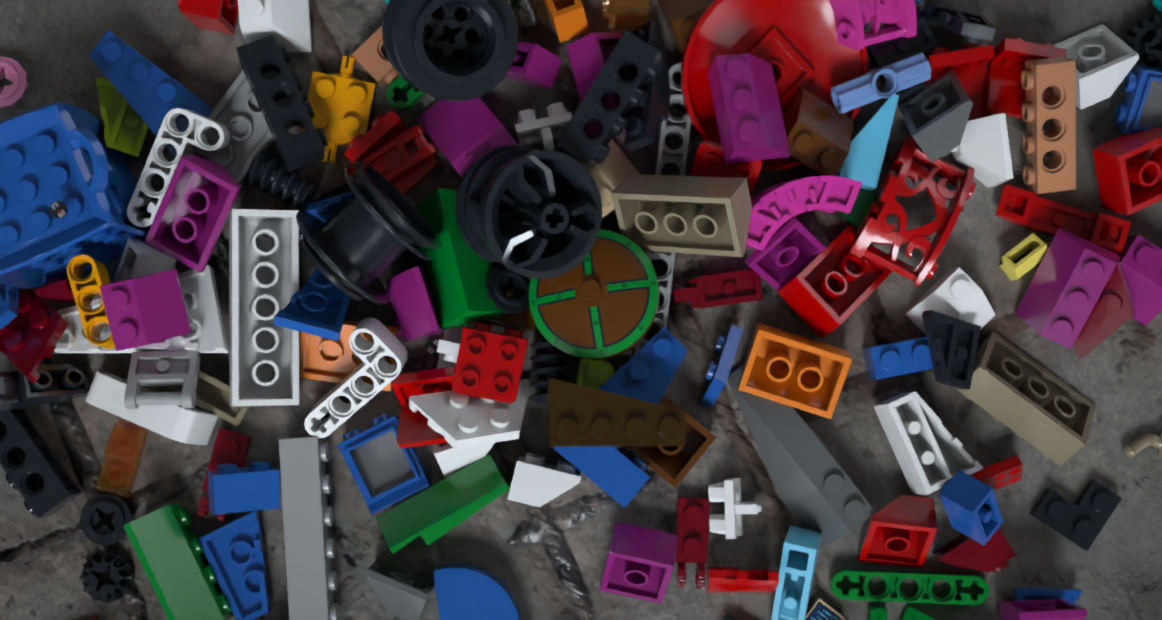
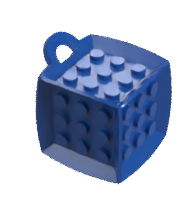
M56 102L29 110L0 122V283L16 288H35L45 286L44 282L53 278L64 277V279H67L68 262L76 255H88L104 264L123 255L129 237L146 239L151 226H135L127 216L128 205L136 188L134 178L121 152L106 147L103 123L84 109ZM56 201L64 202L68 207L66 216L61 219L54 218L50 214V206ZM141 207L140 211L144 213V218H147L145 207ZM92 265L86 266L83 272L91 270Z

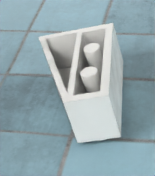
M916 391L900 393L873 406L912 494L929 495L941 489L943 484L948 479H952L958 470L970 475L983 469L981 464L977 460H973L963 449V444L957 437L954 438L941 424V419Z

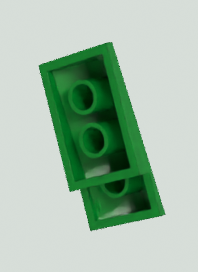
M437 188L415 207L429 222L442 242V247L439 250L432 249L434 259L431 261L426 260L442 329L447 330L473 323V321H481L504 315L505 311L503 309L494 308L495 303L492 299L486 298L488 291L483 286L487 280V275L494 269L493 263L476 255L465 243L459 232L455 217L457 190Z
M488 454L377 516L376 520L393 554L419 535H421L427 545H430L509 490L512 480L494 458Z

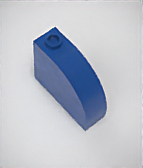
M463 563L439 565L434 568L433 575L440 620H522L514 595L506 584L490 571Z

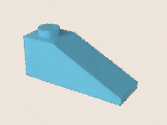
M895 94L889 97L851 140L849 154L835 176L862 182L860 190L872 191L877 188L899 95Z
M790 525L783 545L779 582L776 588L771 620H805L822 532Z

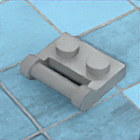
M132 352L124 397L126 409H138L139 406L182 405L183 408H195L196 387L201 360L199 352ZM141 386H183L182 392H140Z

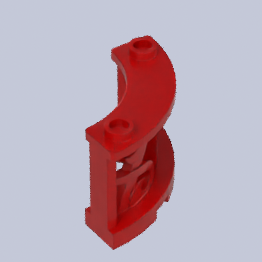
M906 134L890 160L888 170L881 184L883 189L879 198L880 203L873 201L853 236L850 253L859 258L865 256L913 281V284L920 286L925 277L930 279L937 270L939 262L936 259L947 242L965 201L969 199L976 187V183L972 181L975 170L968 167L965 171L941 158L931 163L923 150L917 146L914 138ZM934 175L940 178L936 183L933 180ZM905 178H910L913 183L918 179L921 182L917 187L909 188L905 183ZM945 182L955 186L953 191L946 188ZM926 188L934 206L936 219L919 228L905 231L907 227L905 210L894 199L896 195L901 197L914 196ZM945 200H950L948 208L946 206ZM889 214L897 216L898 227L896 232H892L896 223L889 225L886 222V217ZM936 232L932 242L930 243V241L926 237ZM870 243L892 245L890 253L887 254L870 245ZM906 243L904 252L908 259L912 257L913 249L917 248L921 251V259L915 267L897 259L901 244Z

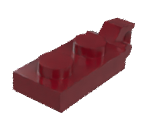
M753 269L695 277V279L687 280L688 288L672 291L674 304L690 301L691 309H704L763 300L760 275Z

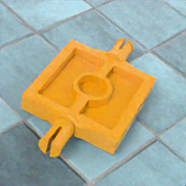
M342 56L339 74L330 75L312 72L307 99L314 111L315 118L311 119L315 129L321 127L327 140L328 146H325L324 150L325 159H322V161L327 163L328 161L333 164L336 163L338 145H347L357 135L362 134L364 136L368 132L376 84L360 81L352 76L355 59L350 56L349 62L348 56Z

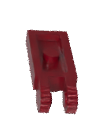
M219 428L208 470H217V465L227 463L237 464V468H243L252 435ZM208 470L202 488L204 492L200 498L197 510L198 515L206 517L210 511ZM229 513L217 514L216 519L225 522Z
M677 497L675 534L678 535L675 562H677V588H684L686 583L685 563H697L695 584L697 589H704L705 564L708 562L709 498Z

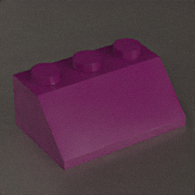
M591 33L566 46L580 102H582L624 33ZM617 94L609 95L605 99V108L608 110L615 109L620 103V96ZM594 122L589 125L587 129L589 137H598L603 129L602 123Z
M749 53L716 56L707 74L725 164L789 157L790 150L772 64Z
M197 152L180 157L144 243L200 273L204 272L241 189L240 185L225 167Z
M1059 228L1015 314L1039 335L1071 350L1121 256Z

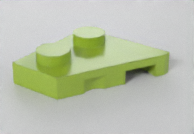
M97 76L96 87L106 147L139 158L149 127L109 80Z

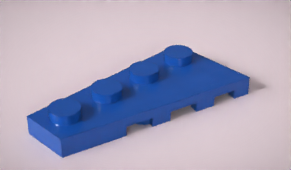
M109 30L89 54L90 59L120 92L156 137L165 115L172 109H188L206 117H209L214 110ZM184 114L176 118V128L180 132H184L189 127V120ZM171 144L166 145L165 147L170 154L176 158L177 151L175 147Z

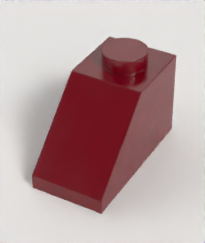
M999 528L985 546L962 533L932 553L937 560L943 563L988 573L1003 570L1010 564L1009 560L1016 556Z

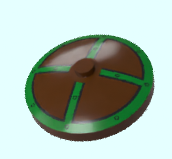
M600 229L594 246L576 267L552 278H531L529 285L530 311L541 334L560 351L586 360L607 359L631 349L649 331L659 306L660 290L658 278L645 252L627 237L608 230Z

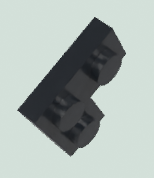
M922 17L917 20L916 36L891 39L872 44L866 49L875 67L882 68L922 52L924 54L937 47L939 43L927 21ZM880 75L884 84L886 85L884 76ZM922 82L896 92V95H899L897 103L926 88L925 83Z
M1090 479L1075 504L1054 490L1046 488L1030 512V515L1080 549L1088 551L1122 498L1098 481Z

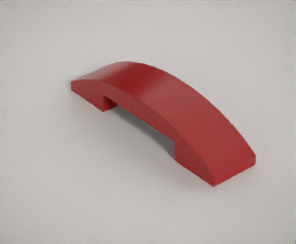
M1007 184L1004 185L995 216L1052 237L1061 228L1104 249L1115 250L1117 253L1123 252L1131 221L1104 213L1094 214L1037 197V193Z

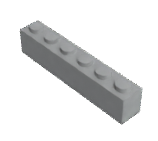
M312 436L279 439L289 620H339V605L334 603L333 591L337 590V573L332 571L331 558H335L336 549L335 541L333 538L330 539L329 526L333 525L334 516L333 508L328 506L327 494L331 493L332 483L331 476L326 474L325 461H329L330 457L329 444L324 442V438Z

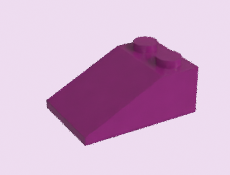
M479 97L467 101L453 102L439 99L415 118L461 178L468 167L485 152L499 146L517 144L502 123Z

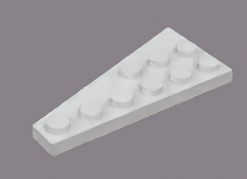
M206 265L202 273L193 269L178 274L192 329L191 333L120 351L107 349L88 341L77 305L57 311L69 325L62 337L58 339L53 353H132L149 351L229 353L214 270L210 265ZM101 298L92 300L93 310L100 306ZM109 325L101 330L102 341L110 336L111 329Z

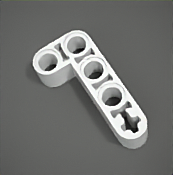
M175 108L167 112L128 205L127 216L130 222L138 227L151 226L180 157L189 155L193 145L208 151L222 150L230 141V133L227 127L192 110ZM181 114H184L189 120V127L184 132H180L175 125L176 118ZM211 127L216 128L220 135L219 141L215 145L209 144L205 137L207 130ZM168 144L173 145L177 151L176 158L172 162L166 160L163 154L164 148ZM155 174L161 175L164 179L165 184L161 191H157L152 187L151 180ZM154 197L159 200L151 201V198ZM148 206L147 211L152 213L151 217L144 218V213L140 211V208Z
M375 318L361 320L350 335V348L363 362L313 406L304 422L305 430L312 437L325 438L329 436L401 372L407 361V350L379 320ZM361 332L369 333L374 341H366L361 336ZM383 356L393 357L397 364L387 363ZM361 376H368L374 384L364 382ZM339 396H346L351 403H344ZM329 411L330 417L322 420L321 418Z
M96 371L85 400L87 403L172 440L187 444L208 445L218 416L198 406H195V408H183L182 405L139 406L138 409H126L124 397L127 380L107 372ZM142 386L140 388V392H154Z

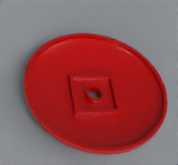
M714 0L701 14L688 37L681 64V90L686 111L699 135L704 140L721 144L707 74L716 56L749 53L770 64L773 63L778 71L775 83L782 117L784 118L801 88H804L836 109L831 98L830 87L868 72L867 49L865 46L863 49L855 50L838 44L835 17L829 0ZM860 107L843 114L854 121ZM790 157L763 160L761 170H782L801 164Z

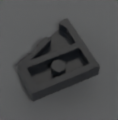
M925 4L922 17L963 35V40L976 44H981L982 40L993 41L996 28L985 16Z
M933 310L923 311L922 318L936 382L961 390L970 389L981 326Z

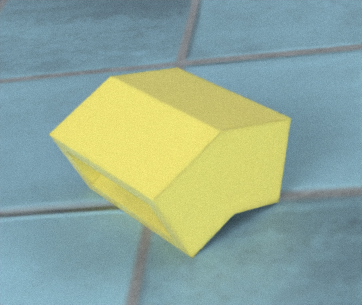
M1032 233L1001 257L1003 263L999 266L1011 281L1018 280L1043 260L1048 250L1047 244ZM1031 248V253H1029L1027 256L1021 259L1018 263H1013L1017 258H1019L1021 255H1023Z

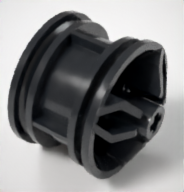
M510 144L485 152L468 167L457 189L455 217L463 240L476 255L490 263L504 265L519 275L534 279H546L570 271L588 255L600 231L602 202L599 189L592 175L574 158L559 152L540 151L525 145ZM555 196V201H548V199ZM509 219V221L499 227L498 221Z

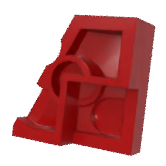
M706 567L707 593H774L779 582V572L775 569L742 570L739 567Z

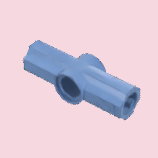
M920 52L882 68L871 69L864 75L830 87L833 104L838 113L843 114L878 99L892 97L896 92L931 79L929 61ZM882 75L885 78L886 85L879 92L875 83L878 76Z

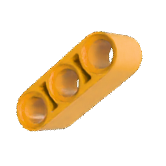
M76 255L68 262L67 275L85 336L94 345L115 349L112 333L103 341L100 335L101 330L109 325L99 287L111 282L108 271L100 261L88 255ZM92 265L91 275L84 279L82 275L84 268ZM100 295L101 304L93 310L92 300L95 296Z

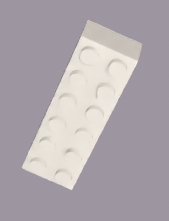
M232 209L229 213L230 406L299 405V331L273 325L274 316L280 309L283 310L290 302L293 294L297 290L299 291V226L296 220L299 210Z

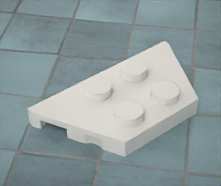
M520 380L517 398L513 403L459 394L450 390L410 396L409 407L413 412L419 410L428 418L427 424L435 432L442 434L445 440L455 449L519 439L530 380Z

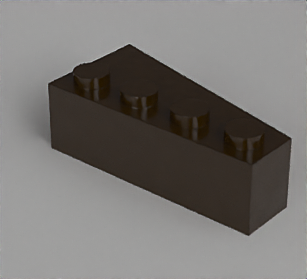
M548 378V448L686 445L685 411Z

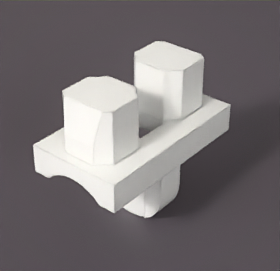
M562 102L550 104L547 107L549 117L536 119L535 110L532 109L519 111L518 124H515L519 144L532 146L544 143L545 151L555 152L553 141L558 140L572 118L571 112H567Z
M729 478L724 480V482L708 486L709 501L724 502L725 514L710 515V532L726 534V539H736L737 536H742V514H758V512L762 511V504L760 502H742L741 478Z

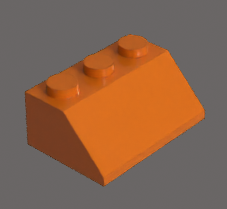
M757 322L746 352L738 390L831 419L850 368L852 357L848 350Z

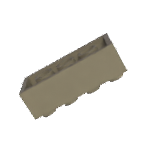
M628 174L611 192L621 235L632 240L643 251L743 257L745 254L752 211L746 178Z
M992 331L976 352L970 389H956L964 397L972 400L987 411L991 417L998 419L1014 431L1018 437L1025 439L1040 450L1044 456L1061 466L1086 446L1096 406Z

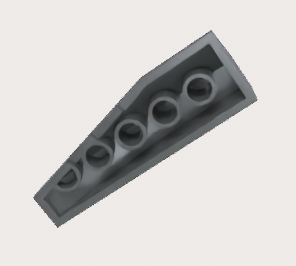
M742 364L729 374L727 381L747 422L750 433L759 449L779 498L804 529L822 532L820 548L851 533L874 515L876 511L793 407L738 390L743 369Z

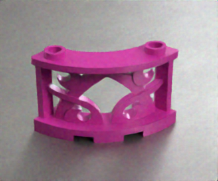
M829 0L835 17L838 44L860 50L865 46L891 39L916 36L915 0ZM871 18L870 32L864 34V26ZM880 23H884V29L879 30Z
M812 176L781 182L759 192L751 198L752 211L746 248L764 251L772 235L785 222L806 211L817 210L827 213L840 211L850 214L862 182L840 176Z

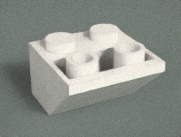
M527 453L525 458L519 457L516 462L507 500L541 507L579 484L581 472L576 471V467L569 462L558 460L556 466L544 463L546 458L544 456Z

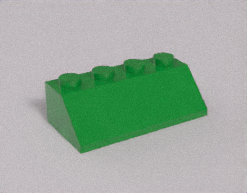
M175 502L123 525L168 620H229L233 617L224 593H222L216 576L204 556V551L198 541L200 537L194 535L190 526L192 522L191 516L184 506H181L179 502Z

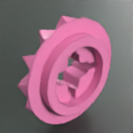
M0 57V80L5 75V78L13 82V84L4 86L3 91L0 87V108L14 106L15 102L24 98L23 93L26 87L29 86L26 79L27 72L20 63L8 57Z

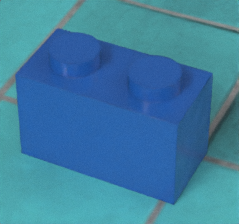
M926 336L862 348L869 380H878L933 369Z
M269 461L250 462V467L237 468V464L227 463L217 465V470H208L209 510L216 515L281 508L279 469L270 465Z
M958 470L952 479H948L943 484L939 495L951 527L985 546L1003 523L993 488L961 470Z

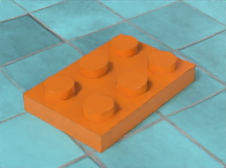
M344 320L338 341L299 331V377L339 383L363 361L350 348L349 338L359 322ZM385 326L396 338H398L397 327ZM361 332V336L366 341H374L369 333ZM383 356L387 363L395 364L393 357ZM361 376L364 382L374 384L368 376ZM392 381L382 390L391 391Z

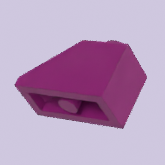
M518 42L515 59L506 77L530 86L551 89L557 77L562 59L535 43Z

